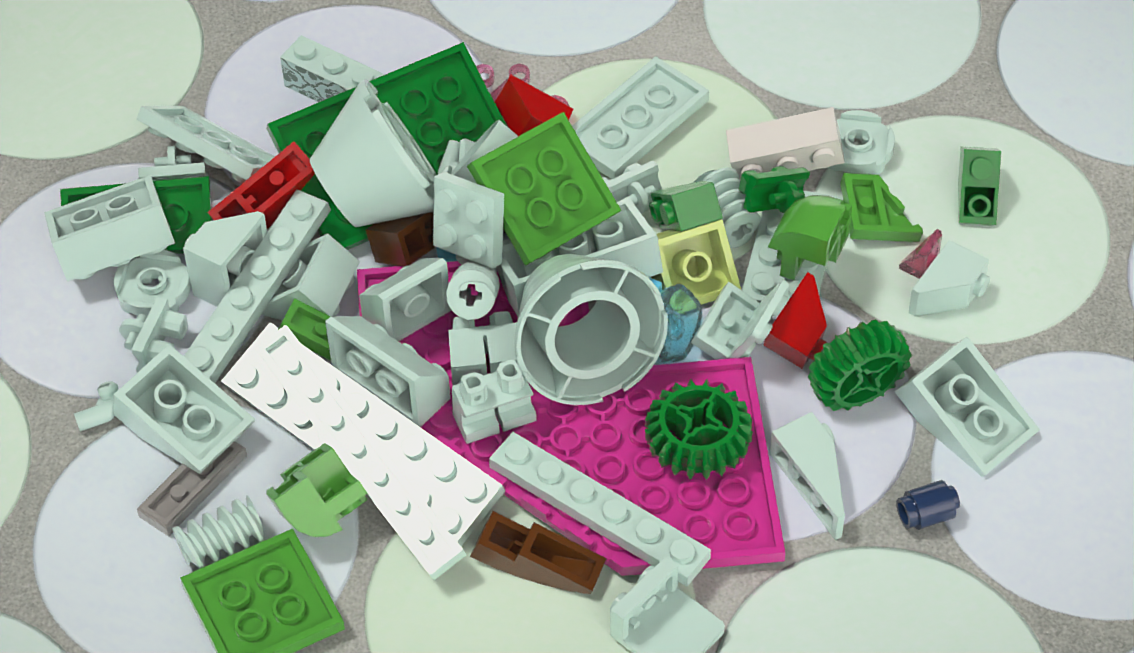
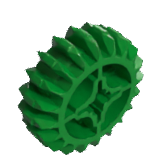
M875 319L871 320L868 324L860 322L853 329L847 327L846 332L841 335H835L833 341L823 345L824 350L814 355L815 361L808 367L810 370L808 379L811 382L810 386L814 390V394L820 402H823L825 407H830L833 411L840 410L841 408L849 411L852 407H860L865 403L874 401L879 396L884 397V393L887 390L896 387L895 382L904 378V371L911 365L909 360L912 354L906 343L907 340L901 331H898L894 325H890L888 321L878 322Z
M690 379L687 387H682L675 382L672 392L662 389L659 400L652 401L650 412L647 413L645 418V427L647 428L645 429V440L649 444L652 457H659L661 468L672 465L671 470L674 476L683 470L687 472L690 480L695 473H702L707 481L711 471H715L720 476H723L726 466L735 469L739 463V458H745L748 446L752 442L751 414L747 413L746 402L738 401L736 391L725 393L723 383L713 388L710 387L708 379L705 380L703 385H695L693 380ZM669 430L675 432L676 437H674Z

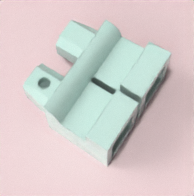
M508 311L493 313L489 316L490 325L475 327L474 319L454 318L453 328L448 330L453 385L461 383L462 376L472 372L482 374V376L486 375L485 354H488L490 373L497 371L500 363L512 359L517 363L514 348L517 322L513 323Z
M512 359L500 363L497 371L483 376L477 372L463 375L461 383L452 386L453 416L466 444L500 433L499 423L504 432L537 421L536 412L530 397L533 396V392L515 360Z

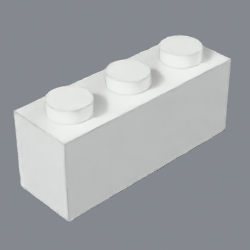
M833 107L726 130L730 164L739 174L740 180L742 173L750 170L762 173L770 172L773 167L784 166L787 169L804 167L810 171L845 163L840 130Z

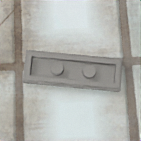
M234 441L200 474L181 464L137 508L138 516L169 537L173 532L172 528L179 526L247 457L246 448Z

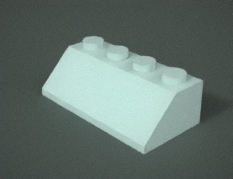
M630 198L617 202L622 211L527 266L524 265L510 239L503 241L502 264L496 266L507 299L517 316L519 315L523 290L529 276L540 264L555 256L576 254L617 261L635 267L647 277L663 273L657 235Z

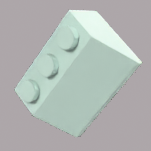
M151 175L44 212L51 242L67 282L74 279H87L93 276L96 271L110 266H123L129 263L132 258L146 253L156 254L162 252L167 246L175 243Z
M331 316L325 321L332 366L417 426L421 427L450 399L449 376L447 372L437 363L431 364L419 356L416 350L409 344H401L389 336L382 326L378 324L373 325L361 316Z

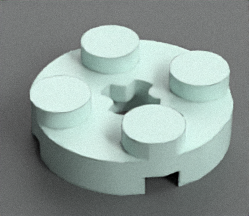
M851 110L841 113L837 123L840 130L845 163L833 165L829 168L834 171L852 174H880L884 170L885 165L891 160L894 152L895 134L890 125L888 129L886 125L881 123L882 118L872 112ZM855 139H862V144L864 145H854L852 143H854Z
M167 250L156 254H143L130 263L119 266L114 276V287L122 310L134 315L144 314L148 316L157 297L168 299L170 310L178 312L179 306L185 302L191 290L187 266L181 263L179 256ZM153 279L159 280L157 286L147 287L144 285L145 283H151Z

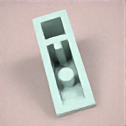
M810 412L772 431L770 455L832 537L837 540L842 537L845 513L834 444L835 438L829 426L825 423L821 424L813 412Z

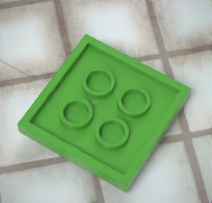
M564 112L467 165L477 184L504 193L503 229L525 266L622 211Z
M293 528L180 577L182 587L216 653H294L345 630L344 621Z

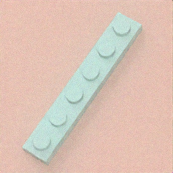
M300 190L294 192L185 353L184 357L214 383H216L331 211L328 202Z
M514 432L489 458L491 469L655 567L665 556L678 565V582L685 586L692 582L710 560L711 549Z

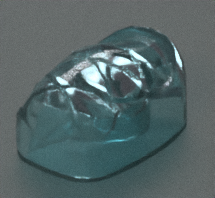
M682 284L671 285L660 292L664 309L668 316V329L663 349L654 365L684 360L693 347L691 341L700 327L702 319L701 304L693 293Z

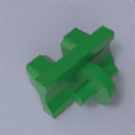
M784 166L773 167L770 172L744 171L739 185V191L746 196L743 208L750 213L778 209L781 213H785L796 200L805 197L803 188L810 176V171L804 167L787 169Z

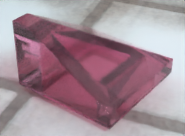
M936 229L902 260L899 264V269L920 279L940 253L942 231Z

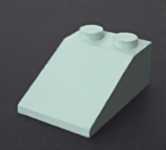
M968 337L949 347L894 391L919 424L981 477L988 474L1040 431L1035 422Z
M170 344L113 394V414L142 440L199 474L255 422L253 416Z

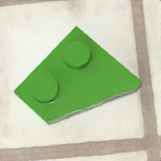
M843 173L840 181L843 201L852 205L849 230L850 239L920 242L923 235L922 227L919 224L912 225L903 214L905 206L897 197L890 193L888 185L880 175Z

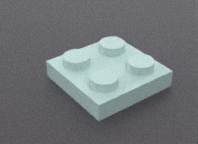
M447 172L434 176L433 246L492 269L502 264L504 193Z

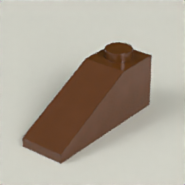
M434 212L375 223L367 228L366 234L375 262L405 267L434 249Z

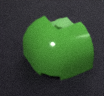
M811 195L796 200L785 211L768 245V248L777 250V259L781 260L780 276L795 280L804 260L826 266L828 260L836 263L849 237L852 205L845 203L843 200L825 195Z
M326 443L281 473L280 475L284 482L278 488L274 489V487L266 490V495L279 514L297 531L312 537L331 536L342 531L343 529L338 521L367 501L365 497L367 491L361 482L349 473L335 450Z

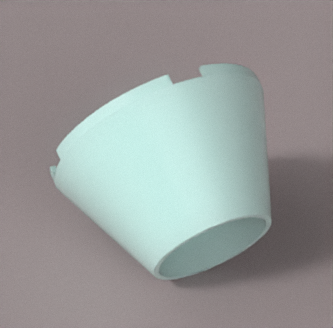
M368 80L358 84L310 158V164L323 188L340 212L354 227L434 212L433 176L436 173L388 102L385 104L380 102L376 96L377 89Z
M564 254L546 260L532 272L523 290L514 337L515 355L521 372L529 384L540 394L564 404H595L603 402L602 397L620 389H623L624 392L627 391L649 372L663 349L668 329V316L664 309L661 293L643 272L625 263L576 254ZM597 300L591 311L582 319L573 324L558 327L565 315L573 308L582 303Z

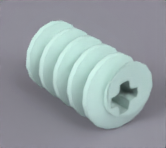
M728 167L710 170L698 176L694 182L707 181L714 183L730 248H738L746 244L760 225L761 217L757 212L750 213L743 208L746 196L739 191L740 179L737 171Z
M469 261L459 266L453 274L446 291L447 303L456 315L468 320L479 319L491 310L500 287L499 277L494 268H489L474 261ZM469 284H475V289L479 292L478 295L471 294V288L468 287Z
M246 495L247 507L238 499L232 501V514L223 505L218 507L217 521L208 512L202 514V527L193 519L187 521L188 534L179 526L172 528L176 542L188 566L193 562L199 569L205 567L204 557L207 555L214 562L219 561L220 549H224L229 555L235 554L234 543L236 542L244 549L249 548V536L251 535L259 542L265 541L261 520L248 495Z

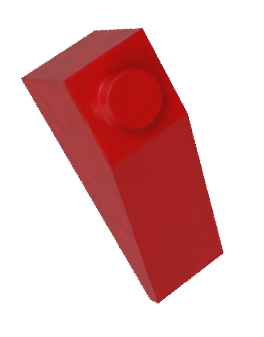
M293 141L207 213L213 220H219L258 211L265 215L266 227L268 229L278 218L296 190L301 191L314 176L315 172L310 164V159Z

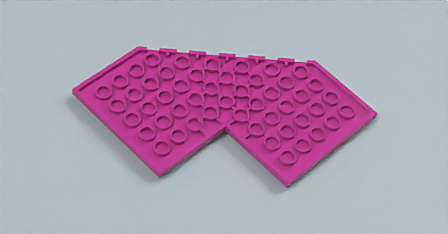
M458 261L447 262L449 282L455 271L461 266ZM404 266L357 269L358 296L370 286L379 284L395 275ZM500 277V287L494 305L486 315L479 319H474L475 327L490 325L489 316L495 312L508 311L513 323L517 322L518 316L507 299ZM469 284L468 287L471 288V294L478 295L479 292L476 291L475 284ZM359 297V313H360V316L362 317L361 305H360V297ZM588 302L582 303L568 312L558 327L573 324L589 313ZM451 310L398 341L401 344L406 343L412 346L419 356L431 364L437 363L449 376L450 399L420 428L500 483L506 490L503 495L569 540L607 558L605 565L621 576L640 575L651 565L490 468L489 458L512 432L711 549L710 560L702 569L785 561V547L751 357L653 365L649 372L627 391L624 392L623 389H620L602 397L603 402L588 405H570L556 402L543 396L529 384L533 392V396L530 397L536 412L537 421L504 432L499 423L500 433L466 444L453 416L452 407L453 384L448 330H452L453 320L459 316ZM485 354V357H486V365H487V374H489V373H490L489 358H488V354ZM690 379L693 380L695 385H703L705 380L708 379L710 387L713 388L723 383L725 393L736 391L738 401L746 402L747 413L751 414L752 442L748 446L745 458H739V463L735 469L726 466L723 476H720L715 471H711L707 481L702 473H695L690 480L686 471L682 470L674 476L671 470L672 465L661 468L659 457H652L649 444L645 440V429H647L645 427V418L647 413L650 412L652 401L659 400L662 389L672 392L675 382L682 387H687ZM669 430L674 437H676L675 432Z

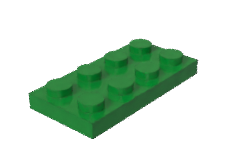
M209 176L153 181L175 241L174 244L167 246L165 250L175 254H184L183 247L189 236L195 234L205 222L213 221L207 213L212 209ZM123 184L60 189L61 206Z

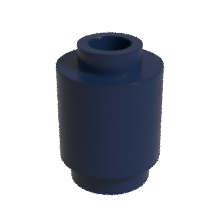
M939 480L905 491L903 497L897 498L896 507L899 518L906 529L915 527L917 530L954 519L956 517V509L960 507V500L956 489L952 485L948 486L945 481Z

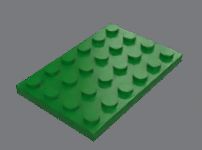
M464 42L369 81L377 89L376 96L383 104L388 102L431 164L436 175H438L449 140L460 142V140L466 138L477 142L497 120L506 125ZM356 87L268 123L266 129L278 153L294 141L310 159ZM314 174L301 191L324 200L329 204L331 211L317 230L320 237L328 233L346 250L369 241L366 229L373 224L354 227L340 212L323 188L316 174Z

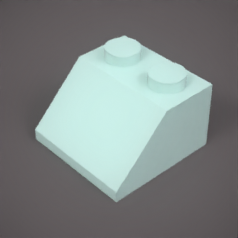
M257 211L205 222L195 234L189 236L183 251L193 296L214 306L219 305L267 234L265 215Z
M328 233L309 242L261 315L283 320L295 298L330 317L336 316L341 309L339 303L344 293L355 281L354 273L360 261Z
M422 258L410 266L403 267L395 275L381 283L370 286L359 295L362 317L373 325L378 324L382 326L389 336L400 341L450 312L451 308L447 303L446 296L449 284L447 262L443 258Z

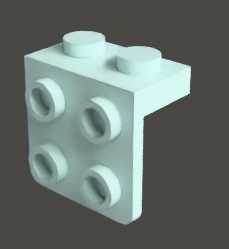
M782 279L759 303L728 282L721 290L691 343L715 360L748 357L756 344L760 345L771 331L773 325L769 321L772 316L776 317L787 303L789 298L784 293L790 283Z
M666 556L655 567L653 565L647 567L639 577L638 583L628 593L622 592L619 594L610 607V636L632 653H705L724 634L725 630L723 621L678 588V565Z

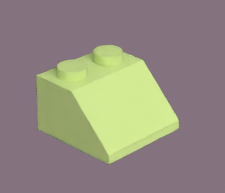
M722 219L682 232L667 230L656 234L663 273L651 276V278L662 282V299L671 314L715 301L728 282L741 290Z

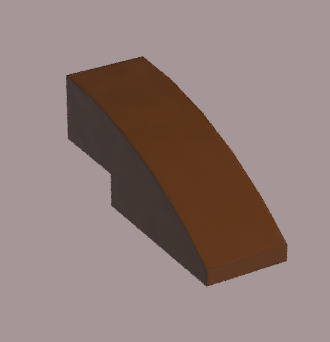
M492 511L470 555L471 558L516 577L545 586L584 594H591L607 559L533 522L529 529L495 511Z

